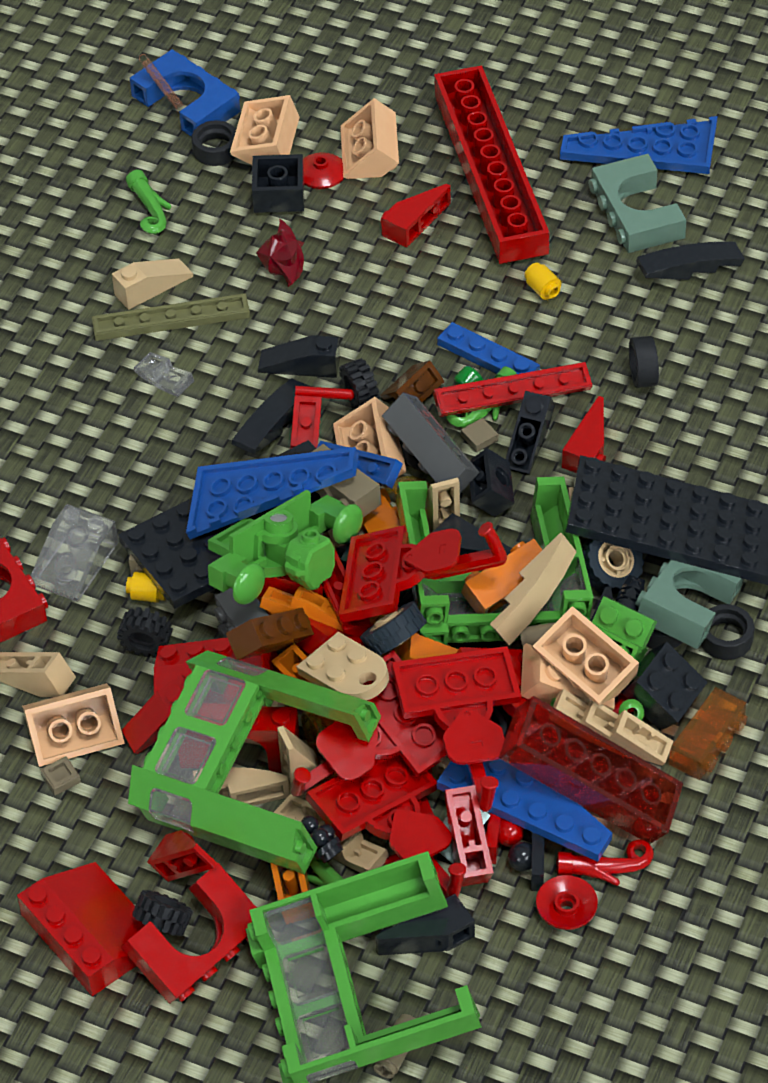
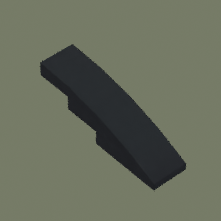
M704 242L686 244L638 256L636 262L645 278L689 280L693 272L715 273L719 266H741L745 258L736 242Z
M293 378L288 380L249 417L234 436L231 444L255 454L281 436L284 425L293 419L295 387L309 385Z

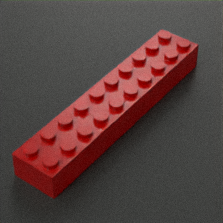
M482 65L434 74L436 101L499 264L548 255V227Z

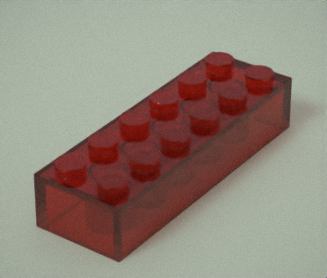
M532 696L515 709L499 755L501 760L640 840L651 844L669 833L683 783L535 696Z

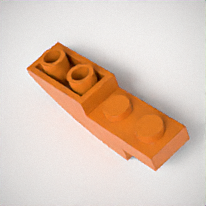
M269 586L262 597L260 608L267 610L270 614L303 608L309 618L343 631L329 600L304 587L299 586L293 595Z

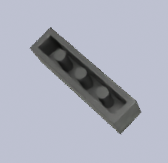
M402 393L382 415L388 423L387 429L403 441L402 447L410 455L417 458L419 468L424 473L431 475L435 480L434 483L458 478L461 493L480 473L416 396Z

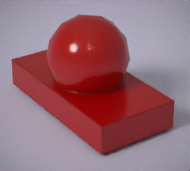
M490 813L486 839L491 863L496 864L499 843L508 847L521 842L524 836V828Z

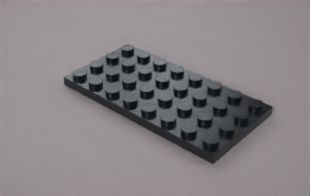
M307 440L275 457L310 453L316 447ZM317 492L311 493V504L321 498ZM192 498L118 534L119 542L132 555L136 563L174 609L215 589L209 585L208 565L223 556L208 549V539L239 522H234L189 539L186 529ZM276 507L252 515L249 518L256 520Z
M580 455L566 524V533L768 585V504Z

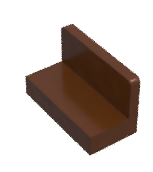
M428 360L411 366L380 397L383 400L392 397L397 400L402 393L416 396L423 402L433 393L434 389H437L445 381L432 362Z

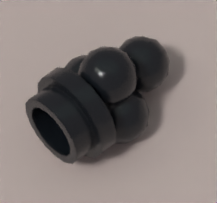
M306 816L301 820L318 847L314 854L317 860L321 859L326 864L343 850V847L339 844L341 840L338 836L335 837V830L331 825L324 824L319 826V822L314 816Z

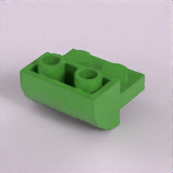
M603 596L592 623L640 664L649 649L646 646L657 621Z

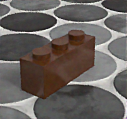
M303 608L250 619L226 633L237 660L286 649L292 644H297L314 635L310 620Z

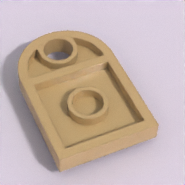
M340 632L333 635L296 666L298 674L313 684L366 701L379 695L389 681V672L384 659ZM367 681H375L370 685H363Z

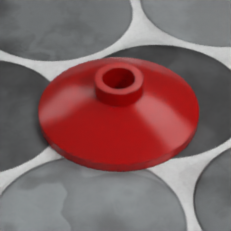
M321 152L303 158L305 186L314 189H327L336 186L344 179L343 162L340 157L331 153Z
M562 875L551 878L540 887L536 897V907L540 917L547 924L558 929L572 930L586 925L593 919L598 908V898L593 887L585 880L576 876ZM569 906L571 909H563L562 907Z

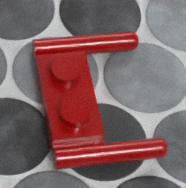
M296 386L291 448L307 440L317 448L322 398L352 400L355 395L354 391L341 388Z

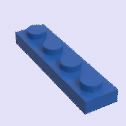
M453 322L437 338L438 346L496 374L504 366L513 369L517 374L540 370V364Z
M320 441L317 446L318 448L319 446L324 444L331 450L349 448L324 441ZM357 450L359 453L357 469L380 486L392 489L403 463L397 459Z

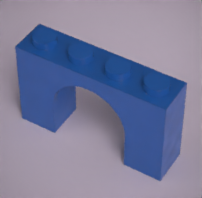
M172 49L152 62L173 91L191 90L201 94L197 100L179 111L181 130L191 137L193 131L199 125L214 120L226 122L241 112L239 93L221 82L217 77L206 72L202 67L188 60L184 55H180ZM146 68L130 77L132 97L147 107L165 96L149 75V72L146 71Z

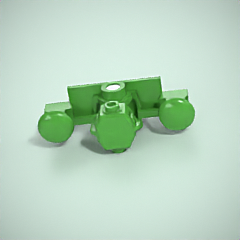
M305 490L256 520L247 517L208 539V549L223 556L208 565L209 585L222 592L230 588L233 589L234 600L241 605L253 602L260 595L264 587L265 577L288 575L292 581L302 585L305 589H318L323 581L331 577L335 566V547L331 540L321 535V533L330 528L333 530V538L336 543H349L351 537L357 536L361 530L363 523L362 510L356 504L343 505L341 501L329 495L311 504V492Z

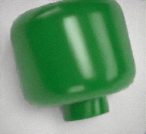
M471 366L463 367L454 377L456 385L483 380L482 376Z

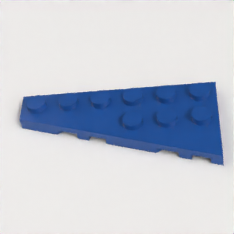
M717 116L709 117V121L696 122V119L686 120V124L678 125L665 122L633 126L632 130L619 132V128L609 129V133L598 135L595 132L563 135L560 159L609 164L649 154L657 169L709 174Z
M356 447L200 466L197 469L186 534L189 539L198 537L281 505L305 490L312 493L356 476L359 453Z
M506 741V751L500 759L483 762L486 776H493L499 782L492 808L488 811L489 813L597 862L600 860L612 840V832ZM450 761L437 780V789L443 792L447 789L473 785L468 764L459 765Z

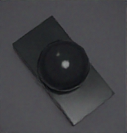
M532 832V845L527 842L515 843L510 848L507 857L510 866L517 871L524 872L532 869L531 891H539L540 887L544 884V837Z

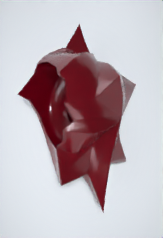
M279 218L277 234L272 235L266 240L256 254L270 274L284 276L288 287L293 285L303 271L304 255L301 247L304 245V242L296 240L292 229Z

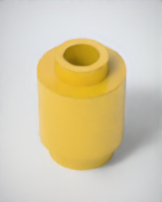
M533 263L525 271L526 283L542 299H552L559 294L562 282L546 265Z
M134 572L132 577L127 578L126 593L130 594L131 600L158 603L160 600L166 601L164 595L145 573Z

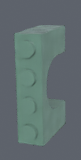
M649 154L592 168L591 179H589L591 193L596 194L600 209L604 210L607 214L609 226L614 227L619 244H623L628 253L685 238L686 218L677 203L652 210H636L622 202L629 195L657 188L658 170Z
M669 559L668 563L664 562L661 566L658 578L652 577L647 587V592L642 591L635 606L639 607L638 612L657 621L655 629L698 649L707 637L716 613L685 598L676 589L689 588L698 590L726 604H731L739 593L744 579Z

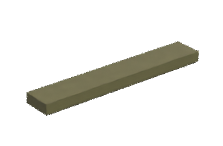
M246 293L97 315L92 316L95 340L100 341L250 318V310Z

